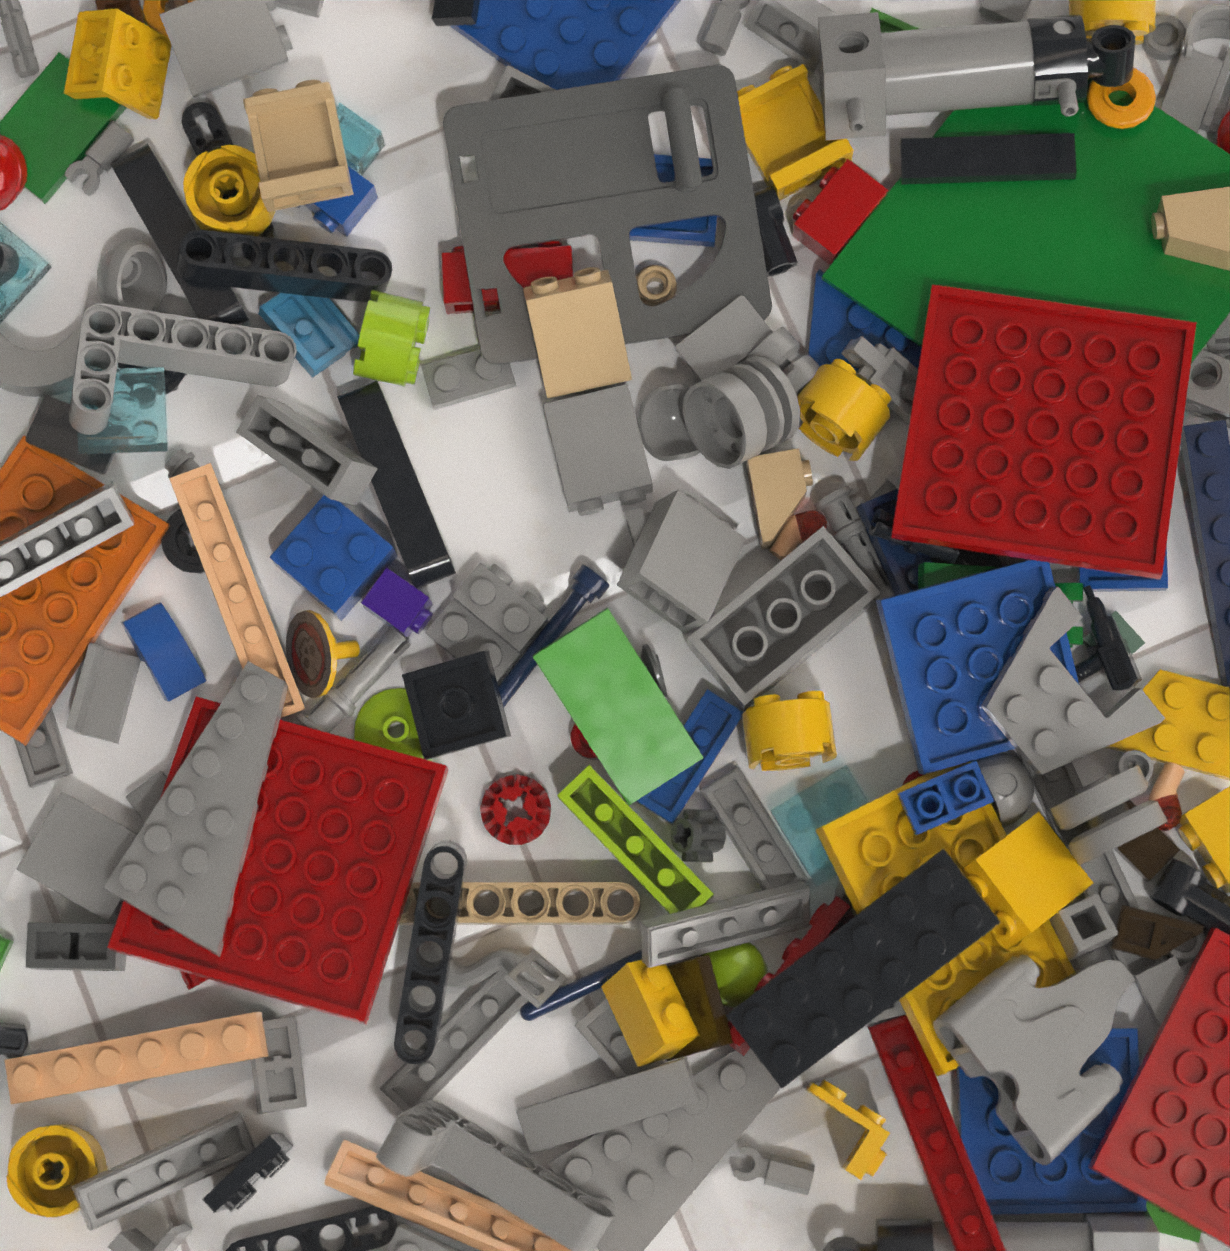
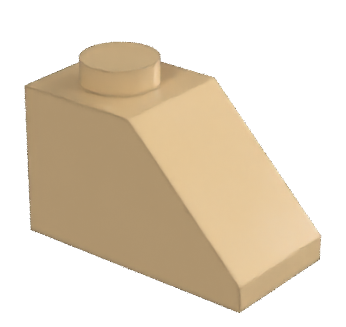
M799 448L758 455L747 460L746 469L761 550L771 548L788 520L796 513L805 500L806 486L813 485L809 460L801 461Z

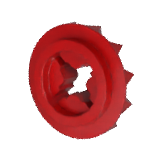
M519 774L499 778L485 791L480 807L481 818L486 830L496 840L509 845H523L537 839L544 832L551 817V803L547 792L535 779ZM526 793L523 808L532 817V820L522 819L517 816L508 823L507 827L504 826L507 821L508 810L499 800L502 798L505 801L516 802L518 798H521Z

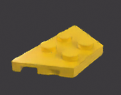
M1159 670L1142 690L1165 719L1153 727L1105 748L1123 753L1138 750L1145 753L1151 760L1161 763H1175L1184 769L1230 781V688Z

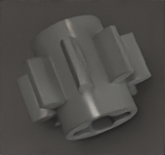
M683 810L684 819L677 820L671 830L673 847L677 851L683 852V862H713V853L719 852L725 844L726 832L724 825L720 821L714 820V810Z

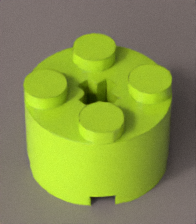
M372 290L371 300H368L357 346L361 353L359 360L355 359L353 375L405 387L406 383L415 385L421 348L415 346L416 343H425L431 307L423 306L424 302Z

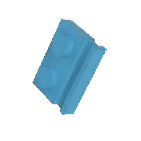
M279 293L260 306L258 314L271 330L285 333L293 339L297 349L295 358L312 378L344 357L352 348L355 347L356 349L358 346L360 334L329 298Z

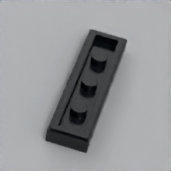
M1074 133L903 138L900 140L902 185L1075 179L1077 174Z

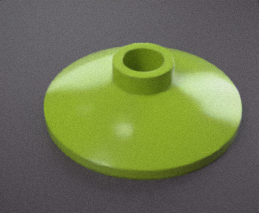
M388 689L371 697L357 715L354 727L355 740L424 759L406 689ZM395 722H400L405 727L403 735L398 738H393L389 735V727Z

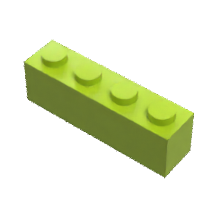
M590 765L557 795L559 800L669 914L704 906L714 897L711 890Z

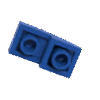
M161 602L121 622L139 659L147 665L165 701L169 702L207 681L183 636Z
M976 760L898 793L915 835L994 802Z

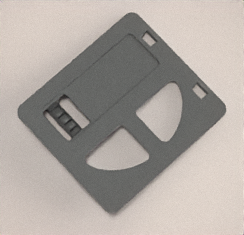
M712 65L452 107L445 114L443 127L480 350L483 358L488 363L504 365L538 359L523 287L511 276L503 261L506 251L513 247L588 235L595 236L599 241L603 270H608L612 280L625 345L689 335L739 296H744L763 320L770 315L772 301L734 74L729 68L723 65ZM692 106H700L704 112L713 172L709 176L702 177L690 108ZM660 111L665 112L675 173L674 181L665 183L660 182L658 179L648 121L649 114ZM460 156H475L479 180L464 183ZM707 216H717L722 219L725 224L723 243L715 260L706 272L689 288L674 298L656 306L645 305L639 297L629 238L630 231L638 227ZM497 289L501 313L486 317L482 290Z

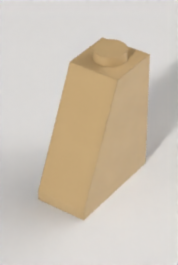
M1230 187L1162 196L1157 213H1152L1151 223L1153 236L1155 239H1161L1164 254L1230 271Z

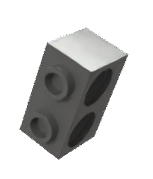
M28 923L25 968L36 970L125 971L126 955L107 948L115 924Z

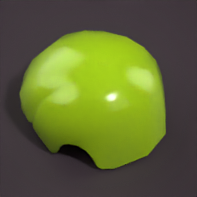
M751 942L701 955H709L721 1000L723 1006L735 1008L751 996L757 984L768 973L767 964L761 952Z

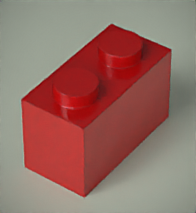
M849 159L846 160L840 169L833 166L819 184L822 191L813 201L808 198L805 199L792 216V219L795 221L792 236L829 265L833 263L889 191Z

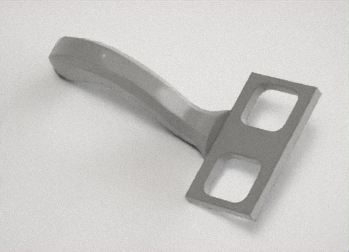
M426 941L420 949V954L426 961L436 962L443 957L441 947L435 942ZM502 948L491 952L468 967L461 966L451 959L447 986L458 988L473 986L495 972L505 970L509 973L503 980L538 1009L568 978L536 950H533L527 956L516 949ZM537 962L554 976L555 981L548 980L531 963ZM521 976L525 978L541 994L536 996L531 993L516 977Z

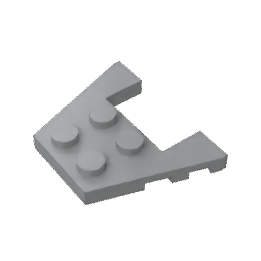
M1051 587L1042 599L1044 603L1036 617L1028 623L1023 632L1025 636L1012 657L1008 658L981 705L983 710L1034 772L1041 775L1153 727L1165 719L1141 688H1133L1103 715L1050 650V647L1083 618L1059 587Z

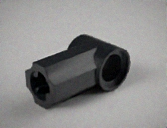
M771 185L754 191L767 276L774 277L797 266L798 261L783 225L784 215L779 198Z
M1172 858L1149 897L1155 903L1177 916H1187L1209 931L1211 928H1218L1230 935V896L1207 883V878L1193 867Z

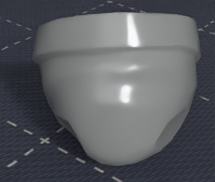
M125 241L108 250L100 260L97 270V291L101 301L106 304L156 311L160 307L166 295L167 277L158 254L148 245L139 241Z

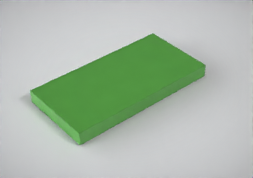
M608 607L532 655L628 806L704 758Z

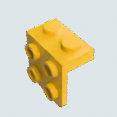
M822 1080L819 1086L810 1082L805 1091L865 1129L841 1168L860 1180L865 1173L873 1177L887 1155L886 1152L881 1150L890 1132L882 1128L886 1119L864 1105H860L857 1111L843 1102L847 1094L826 1080Z

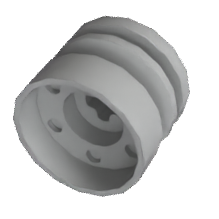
M752 356L723 372H719L689 387L684 396L683 415L686 429L693 444L704 458L717 467L730 469L792 438L799 428L800 407L797 394L789 378L780 367L767 358Z

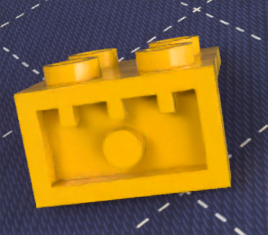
M119 9L78 12L64 94L74 99L108 97L150 120L158 119L172 44L165 35Z

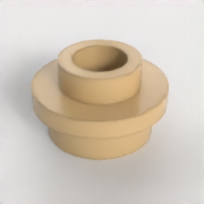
M650 265L643 268L636 276L639 297L645 305L656 306L674 298L677 290L676 279L673 273L666 267ZM657 281L661 283L663 290L658 294L650 293L647 286L651 282Z

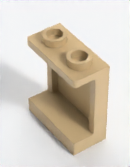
M306 80L298 83L295 86L296 88L283 91L273 88L262 89L253 93V97L243 99L260 177V182L258 183L261 198L267 212L354 195L335 98L329 82L321 83L319 80Z
M597 267L584 268L576 271L574 277L557 280L556 277H543L534 280L531 286L523 288L547 399L632 380L615 293L608 270L600 271Z

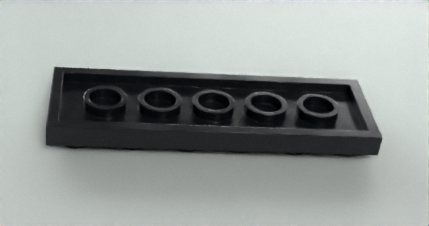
M943 848L728 1012L726 1016L782 1089L1000 924L1001 921Z

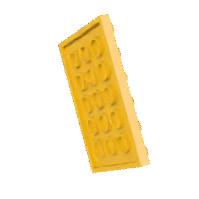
M971 762L924 774L815 829L856 914L943 848L962 870L1007 836L991 803L918 835H915L898 793ZM1049 919L1009 949L1004 948L990 930L899 1000L936 1076L952 1071L959 1067V1064L936 1035L933 1022L995 969L1000 968L1012 957L1026 955L1036 963L1040 970V975L1037 977L1035 985L1036 988L1049 987L1075 972Z

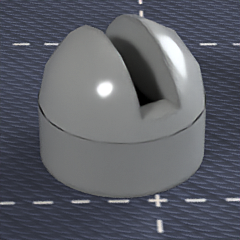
M1138 750L1124 753L1116 763L1115 775L1128 770V762H1134L1133 767L1139 765L1147 781L1153 774L1151 759L1145 753Z

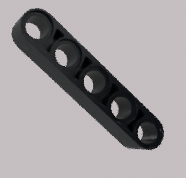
M146 144L110 164L199 319L242 325L249 321L231 287L192 283L182 278L177 271L176 260L181 239L186 233L197 230L149 145ZM197 251L187 254L194 261L207 260L203 253Z
M192 230L186 233L181 239L176 260V267L180 276L192 283L358 302H368V300H371L372 290L385 293L393 271L392 263L388 256L376 250L208 230ZM197 251L203 253L207 260L194 261L187 254ZM244 257L249 260L251 265L238 266L233 263L231 258ZM287 262L293 266L294 270L282 271L276 267L275 263ZM323 266L330 267L335 270L337 275H323L318 268ZM364 271L373 272L380 280L369 281L361 273Z
M373 381L337 396L361 457L378 468L371 482L414 587L418 589L455 574V569L378 381Z
M451 840L436 843L426 855L423 864L394 1038V1049L397 1056L403 1062L409 1064L425 1062L432 1055L439 1037L467 869V854L464 848ZM441 852L452 854L458 863L457 870L451 874L439 872L434 865L435 855ZM432 897L445 899L450 906V914L444 918L432 916L427 910L428 899ZM426 941L437 943L443 951L442 959L436 962L426 961L419 952V946ZM418 986L429 987L434 992L435 1002L429 1006L417 1004L412 997V990ZM411 1030L422 1032L428 1040V1046L421 1050L410 1048L405 1041V1034Z

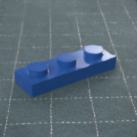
M707 689L684 724L685 729L704 758L636 802L673 825L742 719L743 711Z

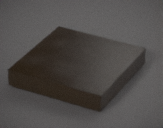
M709 955L668 966L698 1030L699 1036L673 1057L666 1059V1061L733 1043Z

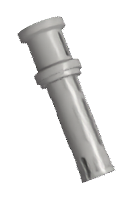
M844 486L814 504L817 511H823L835 532L833 535L834 539L840 545H845L852 560L881 592L878 600L894 596V591L860 515L849 497L851 493L849 486Z
M390 626L378 642L364 654L343 679L335 686H332L328 693L306 714L300 713L296 719L305 727L330 733L345 716L351 717L355 713L356 707L354 704L411 644L396 629Z

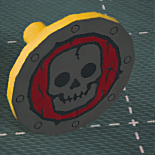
M312 610L297 613L289 624L286 636L287 662L296 686L303 695L310 698L326 695L333 686L337 660L358 657L360 653L359 644L356 640L337 642L328 623L319 613Z

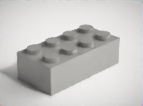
M822 526L715 614L708 623L702 625L687 637V646L744 712L754 704V698L766 694L875 604L881 592L828 530Z

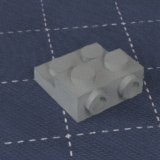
M480 563L453 594V600L425 633L455 659L481 651H489L498 684L549 622L548 618L543 615L547 607L530 592L527 591L523 596H520L509 587L514 580L496 564H493L488 569Z

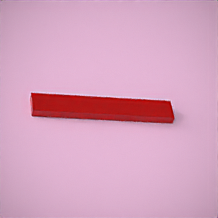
M905 1014L868 1027L874 1047L954 1250L1006 1251L937 1077L907 1015Z

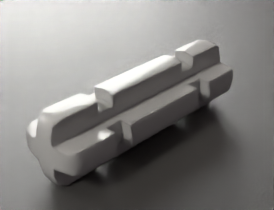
M0 0L1 25L9 52L13 57L12 62L15 72L20 78L36 75L40 68L37 58L33 53L34 48L26 21L22 16L23 11L18 0Z

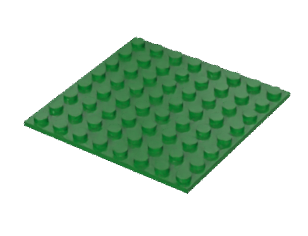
M1088 78V87L1092 81V78ZM1119 90L1109 94V99L1117 106H1128L1133 102L1131 95L1125 91ZM1087 97L1085 102L1078 103V112L1070 117L1064 116L1061 113L1060 104L1043 106L1027 104L953 110L932 138L1074 133L1076 178L1065 180L902 185L900 177L822 275V280L921 348L933 284L1197 322L1192 364L1230 314V271L1164 254L1161 239H1155L1153 236L1151 216L1152 213H1157L1162 196L1230 187V154L1155 105L1152 113L1144 122L1135 127L1124 129L1109 127L1098 121L1089 110Z

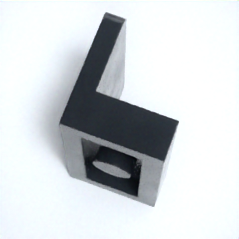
M45 394L26 436V442L29 445L87 469L105 474L117 448L123 451L127 450L132 439L131 433L125 426L110 420L106 428L100 433L94 435L79 433L69 422L70 404Z

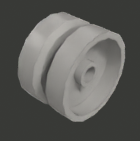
M1139 765L1114 777L1111 774L1104 776L1073 792L1074 797L1049 809L1060 830L1068 831L1086 821L1088 822L1091 829L1072 838L1068 845L1078 866L1168 822L1158 801L1148 800L1132 809H1129L1126 804L1130 799L1144 793L1149 786Z

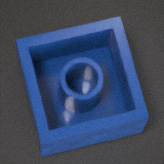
M323 495L269 558L276 567L342 621L398 555L391 544L341 502L329 499Z

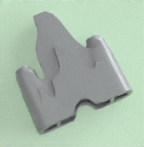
M1026 955L1012 957L1000 968L990 973L933 1022L936 1035L968 1077L985 1076L996 1084L999 1092V1099L996 1105L997 1116L1028 1156L1042 1165L1050 1164L1119 1093L1122 1078L1111 1065L1103 1063L1101 1066L1094 1065L1081 1075L1079 1071L1086 1060L1107 1038L1112 1028L1117 1003L1126 989L1135 981V978L1121 961L1105 960L1079 969L1049 987L1036 988L1037 977L1040 975V970L1036 963Z

